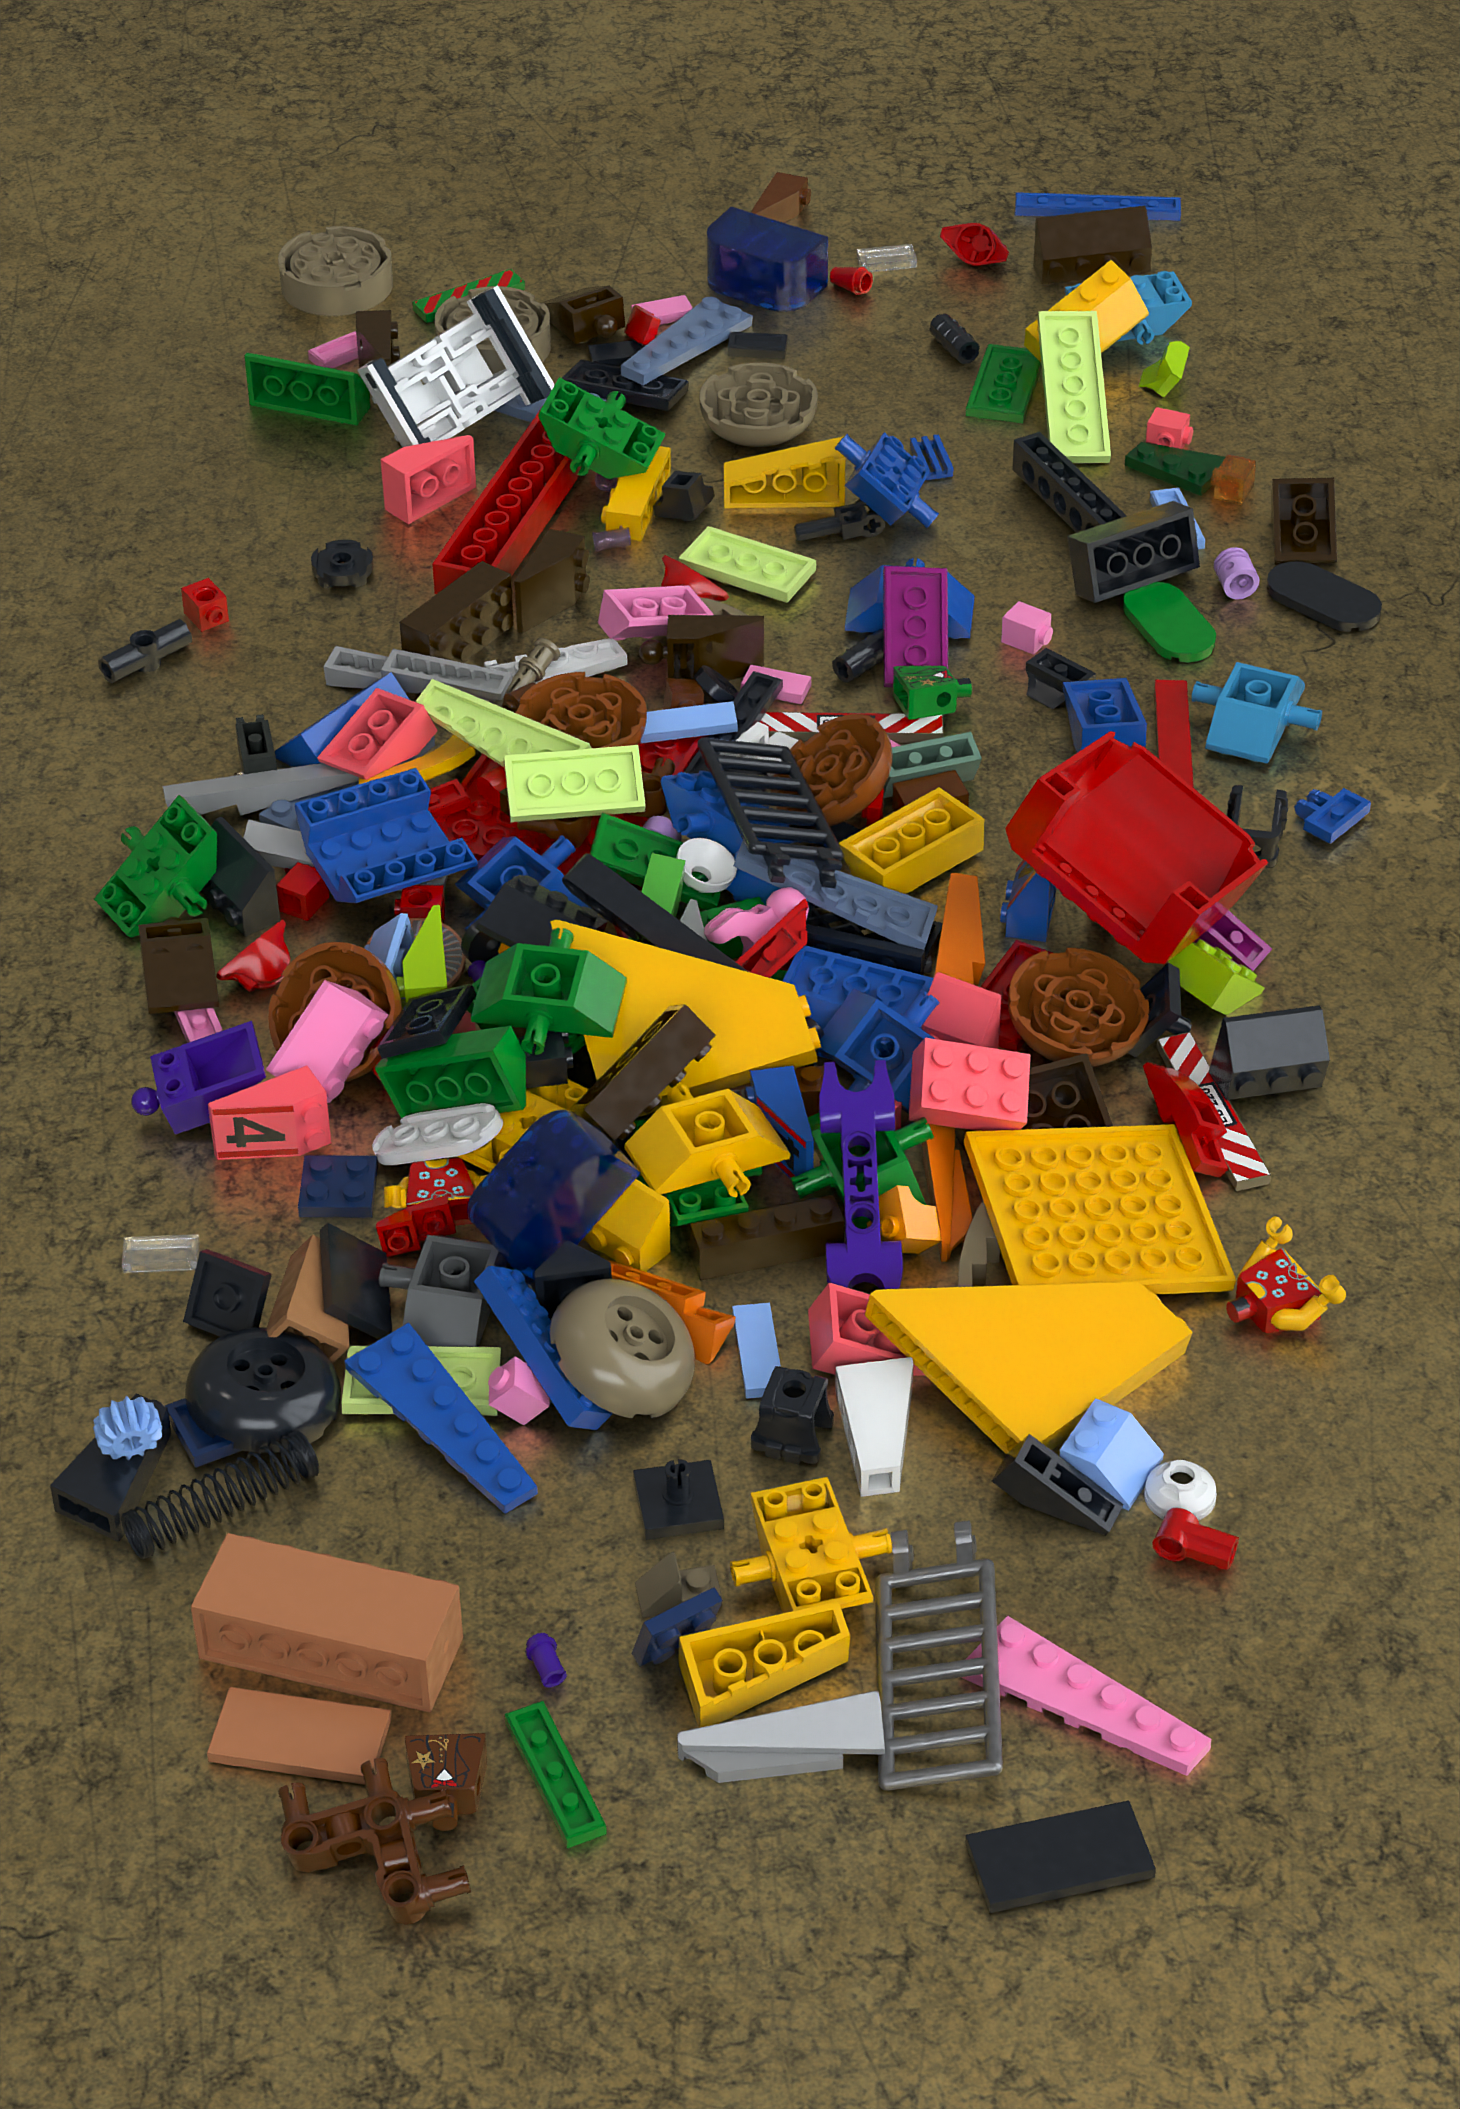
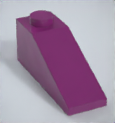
M1230 911L1194 941V943H1197L1199 939H1202L1211 946L1218 947L1233 957L1231 960L1239 965H1244L1252 971L1272 950L1269 945Z

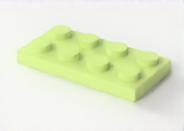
M710 526L678 558L679 562L702 576L786 603L789 602L816 571L815 559Z
M638 745L504 755L510 822L597 816L602 813L610 815L645 812L646 805Z
M349 1346L347 1359L368 1346ZM428 1346L480 1414L497 1416L498 1410L489 1405L488 1381L492 1372L497 1367L502 1366V1348ZM345 1370L341 1403L343 1414H394L393 1409L380 1397L376 1398Z

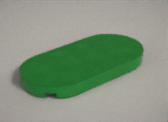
M1155 582L1125 593L1123 604L1125 615L1159 655L1170 660L1171 656L1179 658V662L1185 663L1197 662L1210 656L1215 647L1216 632L1180 589L1168 583Z

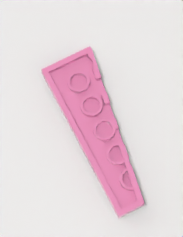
M1007 1616L997 1626L1000 1695L1005 1697L1009 1693L1027 1701V1707L1042 1713L1046 1709L1064 1717V1723L1075 1728L1085 1726L1101 1733L1103 1740L1119 1747L1128 1748L1137 1755L1186 1776L1210 1750L1212 1739L1011 1617ZM981 1644L965 1660L981 1658ZM983 1674L961 1677L983 1687Z

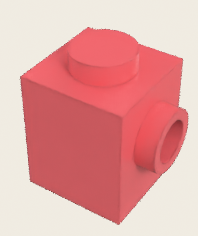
M1156 407L1147 422L1146 443L1183 449L1185 444H1190L1193 436V427L1189 426L1190 414Z

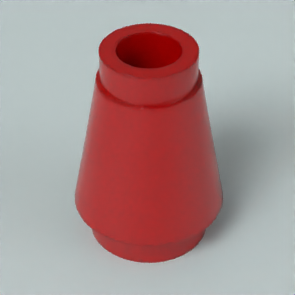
M834 267L830 272V282L856 295H861L862 293H868L871 289L873 276L865 267Z

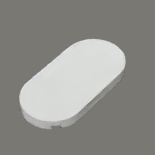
M486 1103L414 1113L403 1117L400 1120L402 1125L397 1126L395 1129H393L392 1125L384 1128L374 1139L372 1148L378 1162L383 1165H399L460 1156L470 1153L491 1141L502 1129L503 1119L493 1105Z

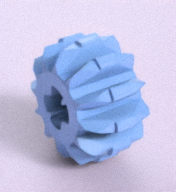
M126 1396L120 1402L111 1400V1406L100 1408L99 1416L93 1419V1430L98 1447L101 1449L102 1454H110L112 1459L125 1456L130 1460L136 1454L144 1456L145 1450L156 1448L157 1440L162 1437V1425L158 1410L154 1407L153 1403L145 1402L143 1397L130 1400Z

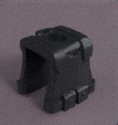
M1234 785L1232 787L1227 804V816L1238 826L1240 824L1242 785ZM1277 789L1271 832L1243 829L1251 836L1255 845L1261 848L1255 854L1260 860L1266 859L1268 861L1266 869L1273 868L1278 862V843L1283 836V830H1285L1287 823L1288 798L1287 792Z
M775 1366L760 1402L758 1424L751 1434V1448L760 1452L765 1451L766 1457L780 1460L783 1457L785 1458L784 1462L800 1465L801 1461L809 1464L818 1463L821 1457V1448L816 1437L815 1427L832 1428L834 1422V1412L830 1409L827 1398L828 1378L817 1375L812 1377L810 1373L803 1370Z

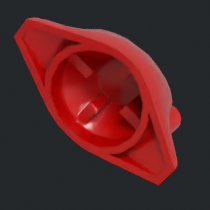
M980 223L942 227L940 237L965 263L978 266L1007 261L1009 251L1006 245L1001 242L1000 238L989 227Z
M665 554L662 557L665 565V574L661 587L689 585L702 598L719 602L726 601L729 598L726 591L685 564Z
M282 919L235 956L217 972L216 978L221 981H238L249 993L255 989H269L280 984L284 977L282 973L290 964V953L283 936L286 926L284 920Z

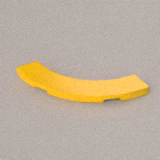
M453 734L443 745L426 755L393 766L367 780L359 777V784L416 768L424 781H427L464 764L476 754L475 748Z

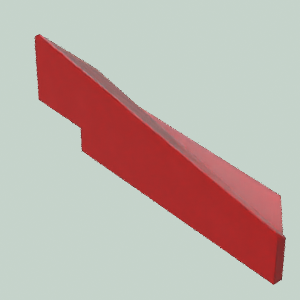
M804 898L746 951L736 963L750 973L771 978L807 944L806 910L808 902Z

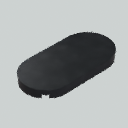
M1298 561L1286 562L1275 566L1268 574V593L1275 601L1331 628L1348 632L1351 631V628L1359 627V631L1372 628L1380 620L1382 603L1376 594L1316 565Z

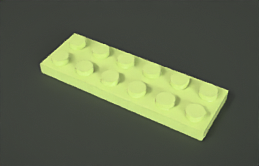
M1039 311L1037 322L1048 440L1072 463H1110L1111 449L1097 311Z

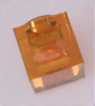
M1227 454L1221 466L1214 469L1211 477V485L1215 486L1214 498L1243 505L1254 486L1256 461Z

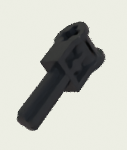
M859 499L854 504L835 507L834 516L796 524L794 526V533L798 541L840 533L843 540L859 536L875 537L885 528V521Z

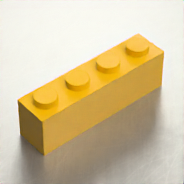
M660 446L646 473L617 477V486L611 489L608 506H603L601 522L606 524V536L642 541L654 513L653 505L662 495L661 486L671 474L670 447Z

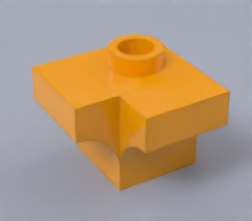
M897 1185L879 1196L881 1241H901L902 1253L920 1254L941 1242L936 1207L918 1202L911 1194L909 1186ZM871 1220L867 1222V1228L872 1225Z

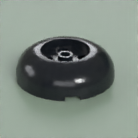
M253 1327L223 1335L202 1350L192 1364L187 1377L185 1402L193 1421L207 1435L212 1438L218 1435L234 1442L233 1448L258 1453L260 1447L264 1446L269 1449L272 1441L280 1443L282 1436H287V1434L295 1430L301 1431L310 1443L323 1436L324 1429L332 1420L335 1421L338 1416L341 1402V1387L334 1365L328 1356L314 1343L286 1330L278 1337H268L267 1327ZM284 1440L283 1447L288 1451L287 1441ZM273 1445L272 1452H280V1448L277 1445Z

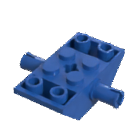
M885 432L868 451L846 434L834 448L855 465L854 471L845 486L889 525H892L908 511L925 528H928L939 513L919 497V490L930 472L926 469L927 466L923 460L917 456H911L903 449L904 446L899 439L894 436H888Z
M911 558L903 566L925 567V563L917 558L916 566H913L914 558ZM881 565L850 588L845 631L874 633L879 629H883L884 566L892 565ZM947 571L948 637L952 639H970L975 596Z
M699 771V773L693 774L679 772L678 775L663 776L661 785L673 828L678 833H681V835H685L690 839L704 838L715 841L724 846L734 857L736 851H739L743 839L711 773L708 771ZM740 803L741 806H748V807H758V808H768V809H769V807H770V806H762V805H757V804ZM748 820L751 824L790 826L789 824ZM757 838L758 841L782 844H791L795 842Z
M561 835L542 855H539L515 836L502 838L478 861L477 866L468 870L455 883L457 888L485 909L464 928L465 932L471 924L483 916L503 884L519 874L536 879L539 885L550 891H558L565 894L569 901L581 907H589L565 887L562 882L564 875L557 869L576 851L573 844Z
M853 989L823 1029L825 1035L820 1039L822 1048L816 1050L853 1075L855 1081L848 1089L853 1092L866 1090L872 1084L875 1073V1060H886L889 1080L894 1091V1100L902 1102L901 1109L909 1114L913 1051L924 1038L935 1039L921 1028L935 1007L940 1003L931 994L928 996V992L921 989L918 996L903 1015L897 1013L877 998ZM893 1049L894 1053L891 1056L883 1058L881 1054L883 1050L890 1052Z

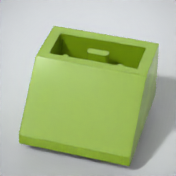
M1199 939L1197 943H1191L1169 960L1170 964L1179 968L1180 986L1210 1008L1225 1015H1229L1259 996L1265 989V987L1255 981L1258 976L1255 972L1242 964H1237L1231 960L1233 957L1216 946H1211L1202 939Z

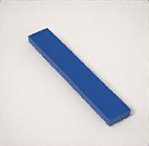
M1017 192L1015 216L1048 217L1145 206L1148 220L1180 221L1181 198Z

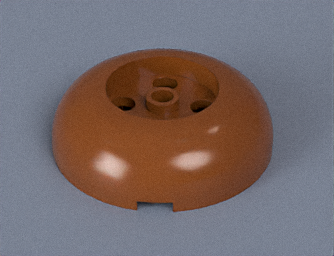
M571 672L542 680L522 695L520 705L517 711H515L519 715L590 743L591 748L638 745L647 723L646 703L638 690L626 681L604 674L602 679L585 677V672Z
M850 714L829 720L817 727L819 732L805 743L800 739L790 749L829 826L845 822L863 811L878 796L889 777L893 760L890 739L879 722L867 715ZM774 774V777L790 778L789 775ZM771 790L772 793L798 795L797 792ZM777 807L778 810L807 812L806 809Z
M328 942L313 946L298 955L285 968L282 973L284 977L276 994L272 993L268 1016L271 1039L276 1051H278L324 980L347 988L352 987L353 990L360 992L385 1011L388 1017L383 1023L381 1033L372 1039L364 1051L361 1063L352 1069L345 1082H349L373 1070V1067L381 1059L377 1047L370 1050V1055L368 1050L388 1032L402 1011L400 992L388 967L370 951L346 942Z
M1066 948L1065 952L1048 954L1046 950L1028 958L1014 973L1008 993V1009L1011 1021L1019 1036L1030 1048L1054 1062L1087 1053L1092 1067L1108 1064L1121 1058L1138 1043L1148 1022L1149 1002L1148 999L1145 1000L1139 989L1141 983L1125 966L1101 953L1080 948Z

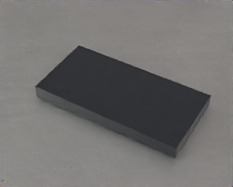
M582 359L562 377V379L575 384L588 393L598 394L600 398L607 399L610 392L618 391L615 400H618L622 393L626 398V403L669 411L686 394L689 387V381L664 375L645 385H641L621 376V367Z
M1129 1800L966 1834L965 1845L989 1913L1155 1878L1156 1867Z

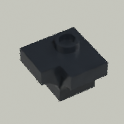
M674 471L661 486L663 495L653 505L655 517L682 519L684 521L696 520L715 497L713 486L704 485L702 473Z

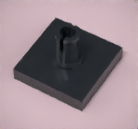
M1169 962L1140 988L1145 1000L1148 999L1149 1018L1140 1040L1128 1052L1134 1057L1140 1055L1166 1030L1173 1035L1187 1033L1191 1030V1019L1181 1015L1179 968Z
M209 1249L200 1251L183 1322L220 1337L240 1329L259 1327L272 1274Z
M678 1459V1464L671 1460L665 1466L633 1470V1481L646 1540L724 1529V1516L711 1460L688 1463L686 1460Z

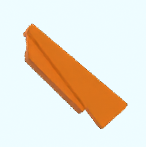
M951 873L935 975L937 972L978 986L985 967L978 877Z
M929 1124L934 1139H929L922 1143L923 1165L930 1204L936 1207L941 1233V1242L938 1243L941 1262H947L950 1259L951 1251L961 1242L964 1243L966 1233L973 1218L960 1150H954L955 1127Z
M607 1260L611 1263L612 1279H621L642 1285L661 1296L675 1309L690 1333L696 1360L706 1365L714 1360L735 1324V1316L703 1308L705 1291Z

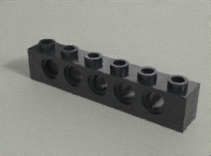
M1040 431L1014 439L1012 470L1076 533L1127 516Z

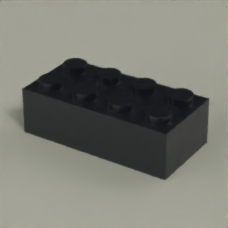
M1175 501L1068 536L1075 594L1094 603L1200 567L1193 508Z

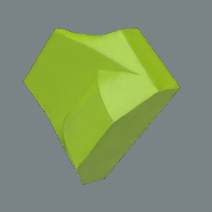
M1182 341L1169 342L1164 349L1162 358L1143 370L1139 387L1151 388L1164 398L1182 379L1190 347Z

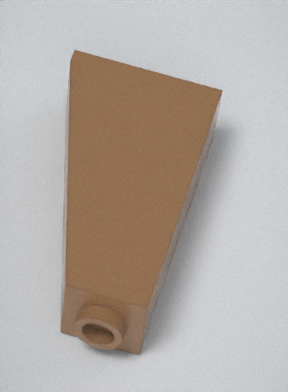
M312 1234L290 1256L267 1325L268 1337H278L284 1330L296 1333L318 1346L333 1364L350 1348L348 1324L324 1312L320 1238Z

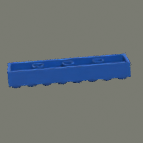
M488 1266L474 1283L568 1427L597 1430L612 1413L587 1399L571 1384L558 1364L561 1357L556 1344H551V1320L548 1317L547 1310L536 1299V1293L528 1287L524 1281L525 1277L520 1271Z

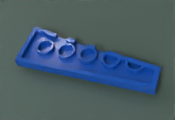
M410 1323L405 1324L344 1360L346 1370L376 1398L380 1397L393 1409V1413L403 1422L406 1420L419 1432V1436L428 1445L432 1444L445 1456V1460L458 1472L463 1473L468 1481L503 1513H508L538 1494L535 1482Z

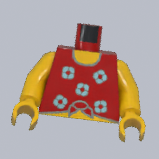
M441 1158L414 1162L410 1165L409 1176L402 1178L398 1185L384 1187V1208L390 1206L397 1209L406 1208V1206L410 1207L447 1195L456 1226L479 1223V1219L475 1216V1210L478 1206L477 1200L487 1199L492 1195L498 1196L500 1194L498 1185L492 1190L485 1191L482 1185L489 1175L479 1176L473 1170H467L463 1159Z
M1278 1216L1268 1220L1266 1231L1270 1236L1266 1241L1261 1240L1237 1276L1235 1299L1226 1304L1227 1314L1231 1321L1238 1323L1251 1318L1262 1332L1268 1334L1280 1330L1303 1331L1314 1321L1321 1319V1315L1328 1309L1327 1304L1329 1302L1331 1304H1340L1346 1297V1291L1339 1285L1340 1282L1336 1276H1325L1321 1279L1318 1287L1284 1248L1275 1249L1277 1244H1286L1293 1236L1292 1229L1288 1224L1284 1226L1281 1232L1276 1233L1282 1225V1221Z

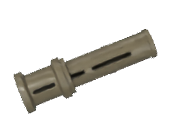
M538 638L534 643L535 647L531 653L519 661V670L514 675L505 694L531 682L542 680L546 674L545 670L552 661H557L561 655L557 646L548 639ZM503 698L502 700H495L492 704L502 707Z

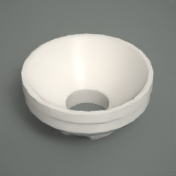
M704 838L690 839L684 842L677 852V859L686 860L683 881L688 887L701 893L723 891L736 876L737 868L733 866L735 862L734 857L724 846L715 841ZM692 872L703 873L709 881L703 882L692 876Z
M1186 1460L1169 1461L1157 1466L1148 1475L1144 1488V1498L1148 1508L1161 1519H1164L1167 1511L1171 1508H1182L1194 1514L1199 1521L1211 1513L1217 1496L1215 1481L1209 1472L1201 1466ZM1183 1472L1189 1474L1193 1480L1188 1484H1178L1171 1479V1476L1175 1473Z

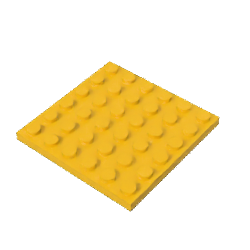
M1174 1124L966 1132L963 1143L1012 1285L1139 1281L1156 1295L1234 1290L1237 1280Z

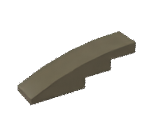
M983 1200L977 1208L965 1236L959 1261L958 1287L986 1286L987 1263L1000 1262V1248Z

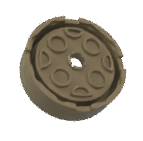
M348 226L326 227V232L311 235L310 231H307L289 240L279 252L278 263L282 295L290 305L307 313L323 316L355 314L356 311H365L380 304L389 296L393 288L391 249L387 248L382 237L365 229Z
M495 286L470 289L467 296L458 299L452 296L447 299L435 314V335L438 336L473 314L467 301ZM498 286L543 363L551 350L550 313L545 303L540 304L535 301V295L529 292ZM489 338L476 345L492 374L506 369Z

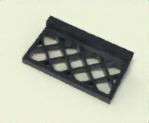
M811 902L808 904L809 911L806 919L807 944L805 946L924 975L927 959L932 955L941 937L943 923L933 921L930 930L931 934H929L924 950L900 945L875 932L864 935L861 931L866 930V928L832 912L820 915L817 909L824 908ZM841 921L843 924L832 928L829 923Z

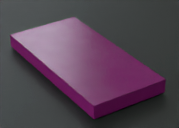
M884 566V687L893 688L894 666H945L948 669L947 568Z

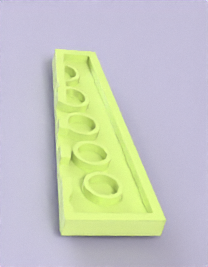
M434 679L429 682L415 701L424 705L432 721L503 767L504 755L592 749L590 743Z

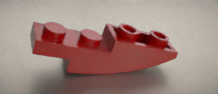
M1146 1062L1143 1065V1069L1148 1080V1086L1155 1099L1159 1116L1164 1123L1174 1124L1177 1127L1178 1135L1181 1138L1192 1170L1220 1178L1229 1170L1218 1142L1227 1133V1130L1214 1104L1206 1093L1185 1074L1169 1067Z

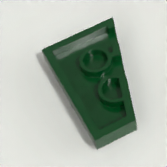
M1141 442L1125 455V466L1202 496L1233 468V458Z

